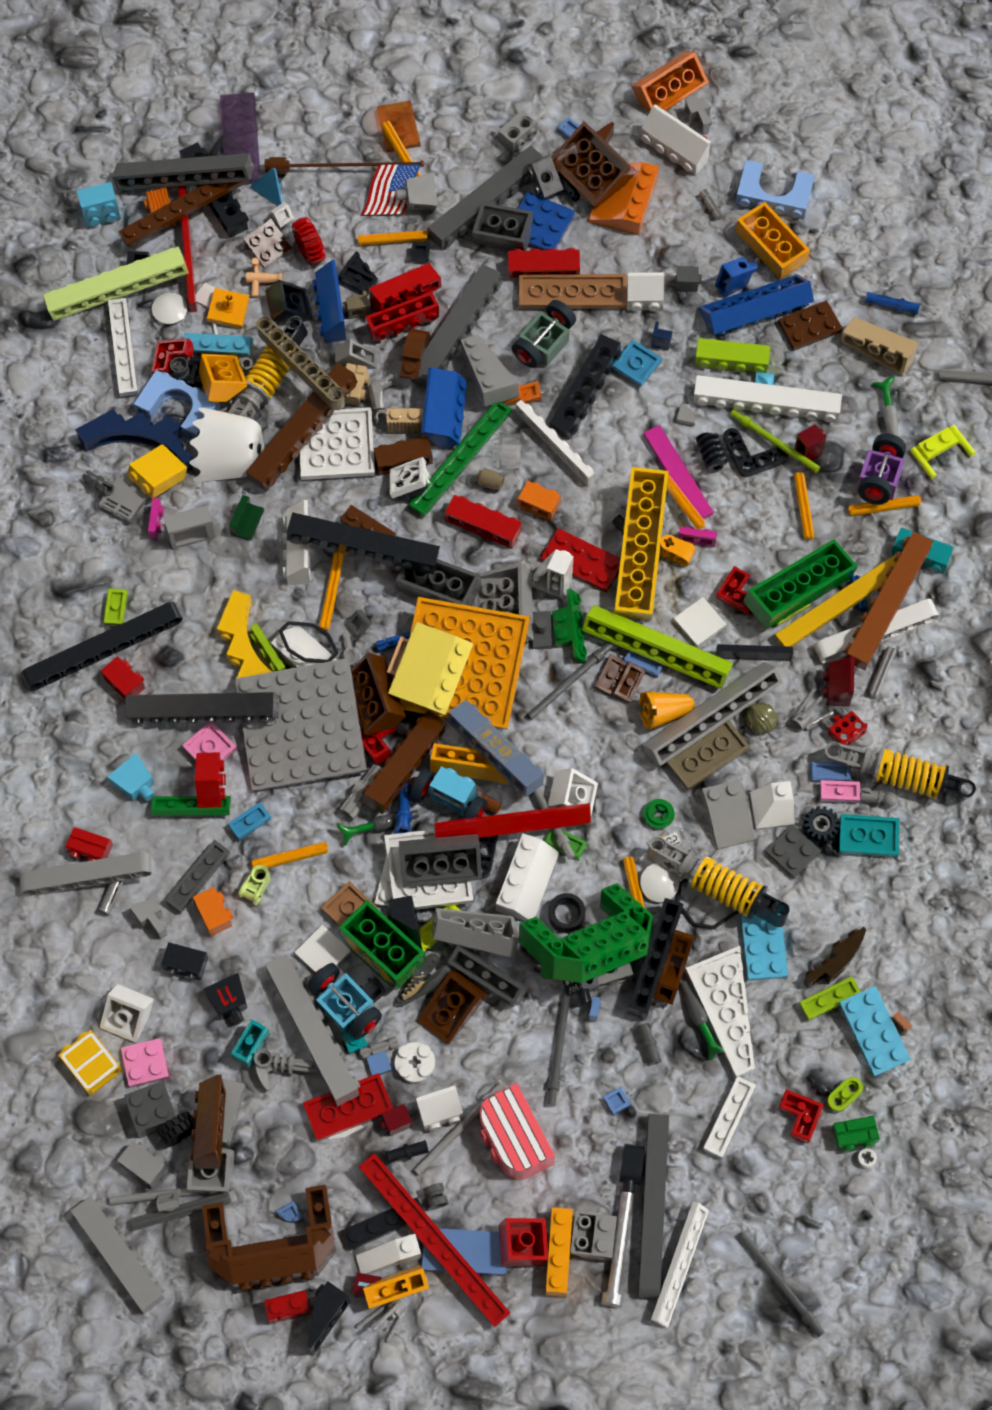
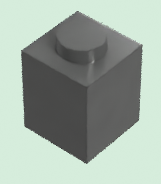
M677 266L676 291L697 292L698 285L702 284V274H699V267Z

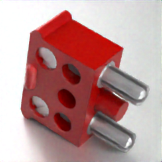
M841 706L836 711L843 718L835 715L832 718L835 724L827 717L822 720L829 729L828 735L835 742L844 745H851L867 732L868 724L864 723L853 711L847 713Z

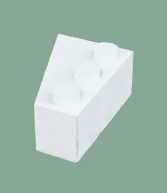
M556 549L537 567L532 578V587L563 599L572 582L573 556L567 551Z

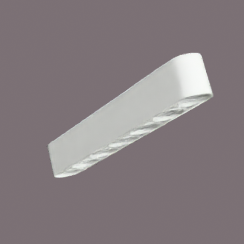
M926 599L898 610L881 642L937 620L940 615L932 600ZM863 624L815 643L814 649L821 663H828L846 656V653H844L848 643H853L855 638L852 636L856 628H861Z

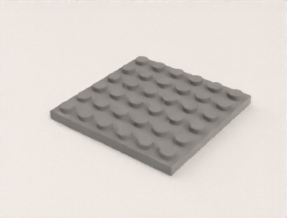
M349 658L235 679L237 693L274 692L279 695L278 719H272L271 722H262L260 719H253V722H242L253 792L367 771Z

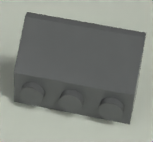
M482 202L472 231L475 244L507 250L521 249L522 251H527L531 238L533 211Z

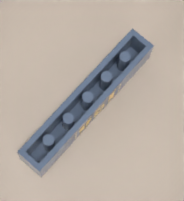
M465 700L448 712V723L523 796H529L543 785L544 773L539 766H535L526 754H522L516 744L509 741L500 729H496L489 718L483 716L474 704H470Z

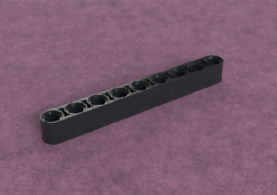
M168 602L25 668L21 672V676L28 690L36 691L181 623L183 618L176 604Z

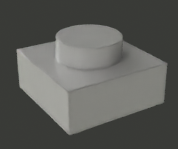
M178 1190L158 1195L156 1203L158 1212H169L179 1207L180 1196Z

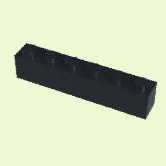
M668 898L664 899L627 1014L647 1020L673 935L682 913L683 903Z

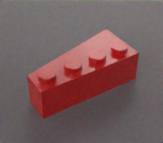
M430 263L417 267L370 287V307L376 313L426 293H433L442 287L441 277Z

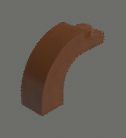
M409 330L402 354L400 377L418 380L423 353L430 340L431 334L429 331Z
M675 930L653 999L673 1005L689 957L694 935Z

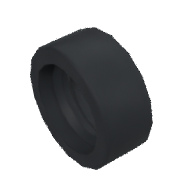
M563 893L552 899L549 905L548 919L555 930L562 933H571L582 926L585 920L586 908L578 896L572 893ZM564 902L574 904L579 912L577 919L570 924L560 922L555 915L558 905Z

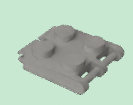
M124 473L122 477L118 476L113 482L114 491L108 490L112 494H105L98 507L106 508L112 511L113 515H119L131 523L149 496L144 494L141 488L131 482L127 474Z

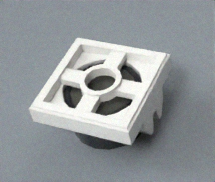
M423 457L390 469V496L392 499L401 495L406 499H415L425 492L427 485L431 484L429 481L431 478L426 469V461Z

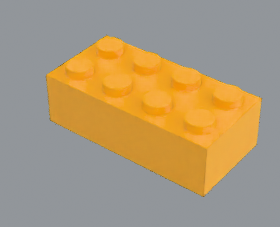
M763 202L737 219L735 232L780 280L808 262L810 249L766 202Z

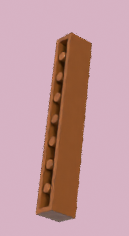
M914 531L910 537L907 536L902 544L904 547L903 551H898L894 559L896 562L895 566H890L886 573L888 579L886 582H881L877 590L880 592L878 597L874 596L869 605L871 607L870 612H865L861 619L863 625L861 628H856L852 636L855 638L853 643H848L844 653H846V657L855 656L856 667L864 671L866 670L929 554L934 542L933 540Z

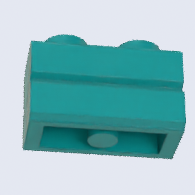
M251 1019L230 1054L232 1060L250 1069L254 1063L255 1053L262 1049L264 1042L267 1041L270 1035L269 1029Z

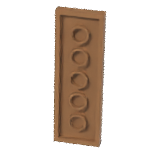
M519 274V309H546L552 300H559L570 309H627L626 274Z

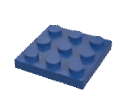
M530 192L526 193L518 208L533 211L531 238L528 246L540 250L557 249L575 216V210Z

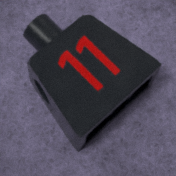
M238 973L203 988L207 999L222 1020L230 1017L233 1025H238L244 1021L241 1011L246 1010L248 1007Z

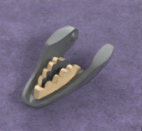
M434 953L425 957L426 962L411 976L409 982L397 997V1004L406 1005L436 989L444 981L450 972V968L442 966L430 978V973L437 966L440 958Z

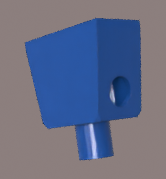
M744 257L722 264L715 287L724 298L749 284L752 274L758 271L756 263H748Z

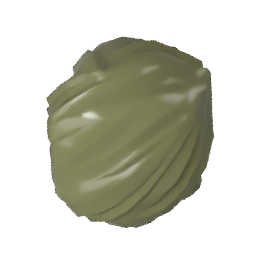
M760 702L751 704L745 709L744 722L754 733H767L776 728L778 715L771 705Z

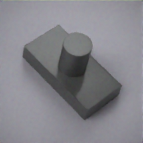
M551 611L533 612V649H552Z

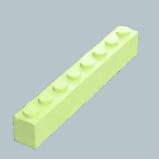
M178 246L159 254H153L145 259L136 260L131 264L119 266L100 275L86 278L83 281L69 284L66 287L52 290L43 295L48 312L53 321L106 303L108 300L126 296L189 272Z

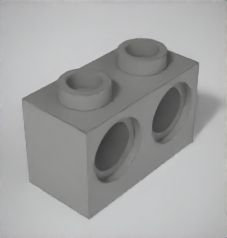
M522 110L498 131V141L514 153L516 150L521 149L529 139L536 136L537 121Z

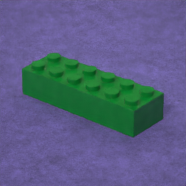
M833 539L749 589L743 602L763 626L768 629L848 581L854 575L858 566L838 542Z

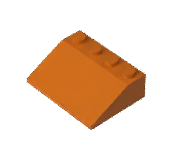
M628 162L637 173L625 186L597 207L593 205L588 222L639 235L658 181L659 166L645 162Z

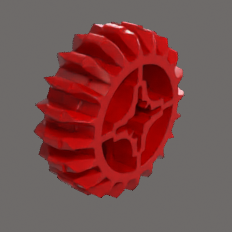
M303 217L292 222L293 237L306 262L314 265L325 260L324 245L312 221L308 217Z

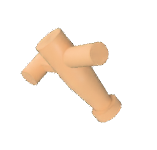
M258 258L252 259V269L255 272H246V283H252V297L254 298L259 297V283H272L282 280V273L278 275L258 272Z

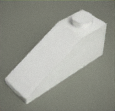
M416 1234L395 1239L356 1255L360 1273L371 1274L422 1258Z

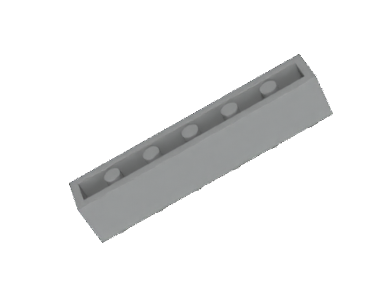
M90 1196L73 1208L71 1212L141 1311L146 1314L165 1299L162 1295L164 1289L158 1281L153 1283L150 1278L153 1275L146 1264L141 1266L138 1262L141 1257L134 1248L131 1250L128 1248L126 1243L129 1240L122 1231L118 1233L114 1227L117 1224L111 1215L105 1216L103 1213L105 1207L99 1199L94 1200Z

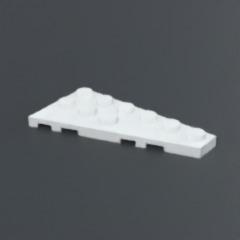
M738 946L685 969L697 997L708 1016L721 1048L724 1049L723 1052L735 1078L752 1072L755 1069L741 948Z

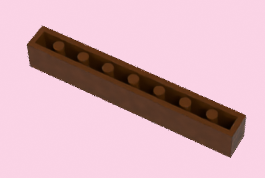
M338 362L327 374L343 390L344 398L350 391L354 390L358 382L355 374ZM314 391L246 471L249 480L265 491L276 483L280 474L287 470L291 461L298 457L301 449L310 442L311 437L322 428L326 419L330 418L334 413V410Z

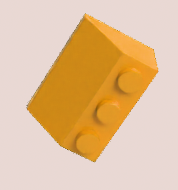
M201 354L198 373L208 401L214 403L227 402L247 387L246 378L236 355Z

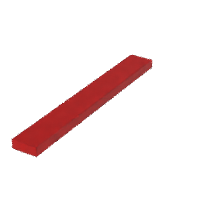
M178 186L180 198L187 194L186 186ZM189 215L181 219L184 260L189 272L186 274L187 296L190 311L197 312Z
M589 803L437 822L434 823L435 838L477 834L478 838L589 824L591 823V806Z

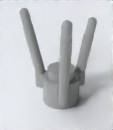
M815 688L811 690L798 711L792 716V722L799 730L804 728L809 730L813 725L821 722L823 718H828L834 714V711H831L810 722L812 717L809 713L818 705L822 697L820 696L806 711H803V709L815 693Z
M400 1299L385 1303L355 1327L359 1329L385 1310L386 1314L372 1327V1331L380 1327L389 1316L392 1319L397 1317L386 1338V1342H389L401 1320L406 1316L404 1311L407 1307Z

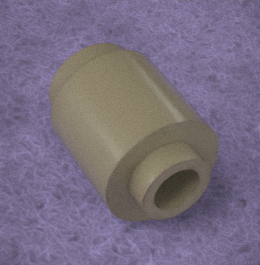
M485 467L483 470H479L476 476L478 485L494 491L496 489L501 490L505 479L501 473Z

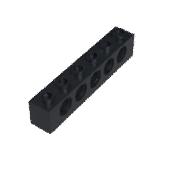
M198 142L179 151L180 158L208 156L204 147L201 148ZM232 191L208 204L229 238L248 230L247 222L249 221L247 214L240 210L241 206L238 200L233 199Z
M603 334L600 335L549 423V427L553 428L558 435L569 440L572 435L577 433L580 420L585 419L588 406L593 405L596 399L595 394L603 388L606 375L609 376L614 367L613 363L621 357L620 342ZM607 356L608 359L602 360L600 357ZM593 371H599V372H600V373L597 374V375L592 374ZM584 386H590V387H591V388L588 389V390L583 389ZM577 400L582 401V403L579 405L575 404L574 402ZM568 415H571V416H573L574 418L568 420V419H566L565 417L568 416Z

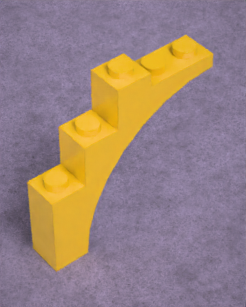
M233 590L217 627L218 636L222 640L232 641L226 654L227 660L235 667L241 666L237 678L272 672L260 661L248 637V618L252 607L251 595Z

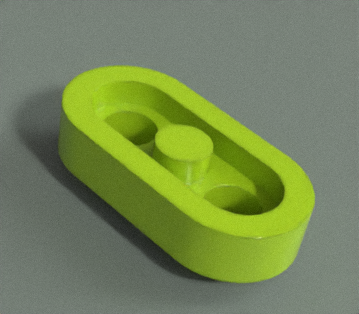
M849 1077L843 1081L828 1097L827 1104L830 1110L837 1113L843 1112L862 1093V1082L855 1077ZM853 1086L855 1091L850 1092L848 1087ZM834 1100H839L841 1105H835Z

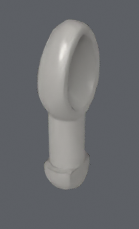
M345 632L342 635L345 647L343 659L349 658L350 666H354L357 661V653L352 648L351 634Z

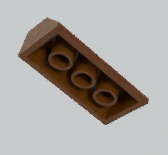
M369 652L351 668L358 716L365 735L392 729L406 717L400 699L388 694L393 679L391 674L387 673L389 667L385 657Z
M215 1075L200 1082L199 1091H195V1103H198L197 1110L193 1112V1121L196 1122V1129H192V1142L195 1143L194 1148L190 1150V1160L194 1162L196 1169L221 1168L226 1088L222 1075Z

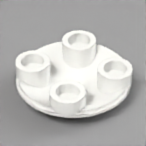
M165 293L157 297L153 302L152 314L159 324H174L185 320L188 306L186 300L179 294Z
M655 863L648 866L641 874L640 886L648 899L653 902H664L665 898L672 899L677 893L679 877L674 872H670Z

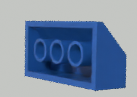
M331 260L315 272L316 279L312 280L313 289L318 292V295L314 296L316 306H320V310H317L318 321H322V325L319 326L320 336H324L325 343L346 340L335 260Z
M431 367L428 368L421 433L441 449L460 445L467 380L457 372Z

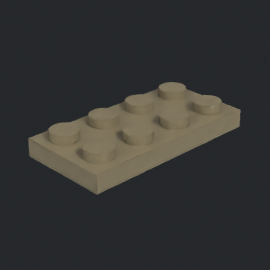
M727 720L671 758L666 764L686 790L689 791L748 751L750 746L731 722Z

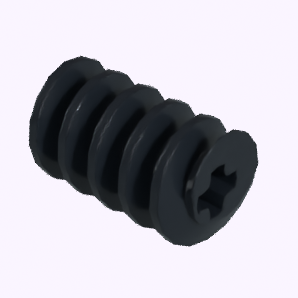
M706 432L698 435L696 441L698 442V448H700L699 451L702 455L706 472L712 474L720 471L727 464V459H723L725 453L722 452L723 446H719L721 440L718 439V433Z

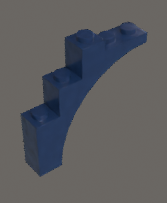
M112 409L75 429L78 439L87 452L99 446L120 442L142 443L156 448L163 444L187 467L186 472L193 469L189 463L193 458L189 451L185 452L183 449L184 444L180 439L181 426L171 416L153 424L149 417L146 418L141 412L125 421L121 414H117Z

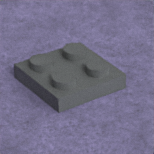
M794 825L787 829L765 851V854L793 879L821 853V850Z

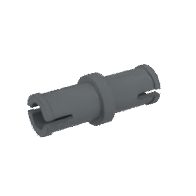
M90 470L85 471L88 474L84 473L82 476L85 482L91 484L95 490H101L106 495L112 494L108 489L113 492V484L105 481V478L101 475H96Z
M649 1023L638 1025L637 1029L642 1040L641 1047L645 1049L649 1065L660 1063L661 1059L656 1047L657 1041L653 1038Z

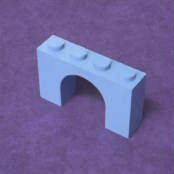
M746 160L737 192L736 204L742 207L756 208L763 202H766L778 215L783 214L793 218L804 219L815 174L798 171L794 187L788 194L784 196H771L765 193L759 184L763 163Z
M157 370L134 402L136 413L142 412L146 418L149 417L152 420L165 401L172 398L186 399L193 406L191 412L181 425L183 436L191 440L200 434V430L193 425V422L205 417L198 408L216 411L221 409L219 402L208 401L206 394L199 388H193L183 380H176L168 373H162Z

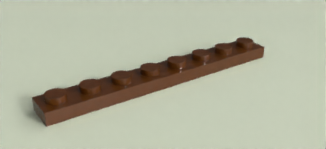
M249 181L204 184L119 230V235L127 247H130Z

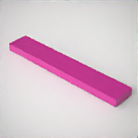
M658 425L645 431L644 437L665 471H669L668 475L671 476L703 519L712 516L713 511L661 426Z

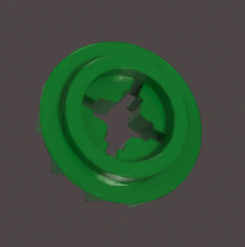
M654 799L644 808V820H646L649 826L656 828V830L659 828L665 829L674 820V808L666 800ZM656 808L660 813H665L662 815V821L658 816L654 817L656 815Z

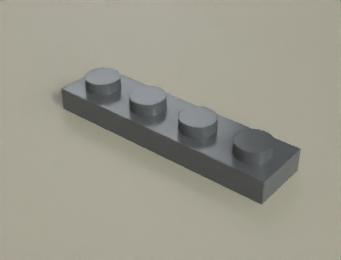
M214 840L168 895L165 902L182 913L193 900V896L198 894L229 856L230 851Z

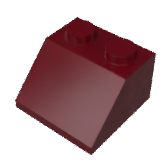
M855 656L829 662L828 669H824L823 679L827 681V687L823 689V698H826V705L850 706L854 694Z

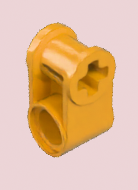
M672 535L663 536L661 538L659 554L679 565L688 566L696 551V547Z

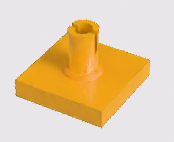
M214 288L207 322L242 329L250 295Z

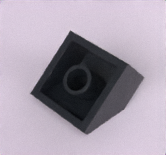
M278 280L265 290L272 321L286 325L287 321L295 316L300 317L303 322L312 319L305 288Z
M412 895L388 900L389 908H386L387 918L423 950L418 917Z

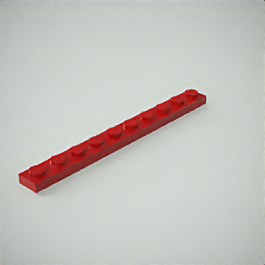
M374 1153L359 1166L363 1174L416 1234L419 1240L495 1328L511 1314L510 1311Z

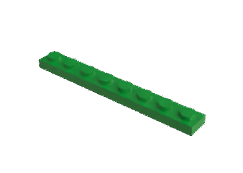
M502 402L493 404L429 480L431 484L427 485L425 492L412 500L409 508L425 517L512 413V408Z

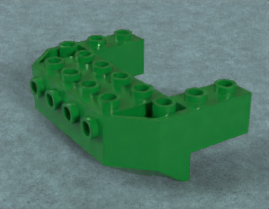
M616 883L601 889L600 909L610 918L559 939L535 916L519 923L518 942L542 964L541 977L543 979L583 983L646 956L651 939L653 915Z

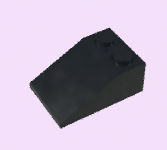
M329 1281L325 1285L321 1284L315 1292L317 1297L315 1298L307 1345L312 1355L316 1353L351 1303L349 1296Z

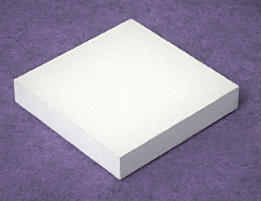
M703 597L673 619L696 648L727 626Z
M321 925L294 953L316 973L329 963H334L338 966L351 953V950L325 926Z

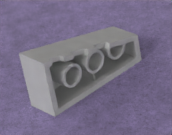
M479 335L461 339L462 355L484 406L519 397L518 382Z
M436 908L431 927L433 939L514 958L519 940L514 916Z

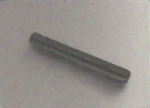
M222 1192L180 1204L179 1207L169 1212L156 1211L131 1218L129 1220L130 1227L135 1231L201 1212L203 1205L221 1202L224 1205L231 1203V1197L229 1192Z

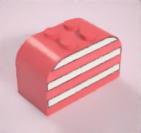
M517 1083L488 1097L483 1102L480 1109L481 1139L486 1147H490V1156L494 1164H499L506 1176L515 1180H524L554 1165L555 1155Z

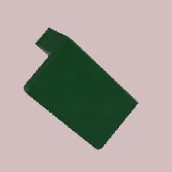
M242 495L229 525L230 534L251 541L264 513V508L251 504L250 497Z

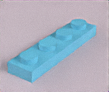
M184 333L183 339L189 338L192 341L194 353L239 356L251 355L254 340L251 336Z

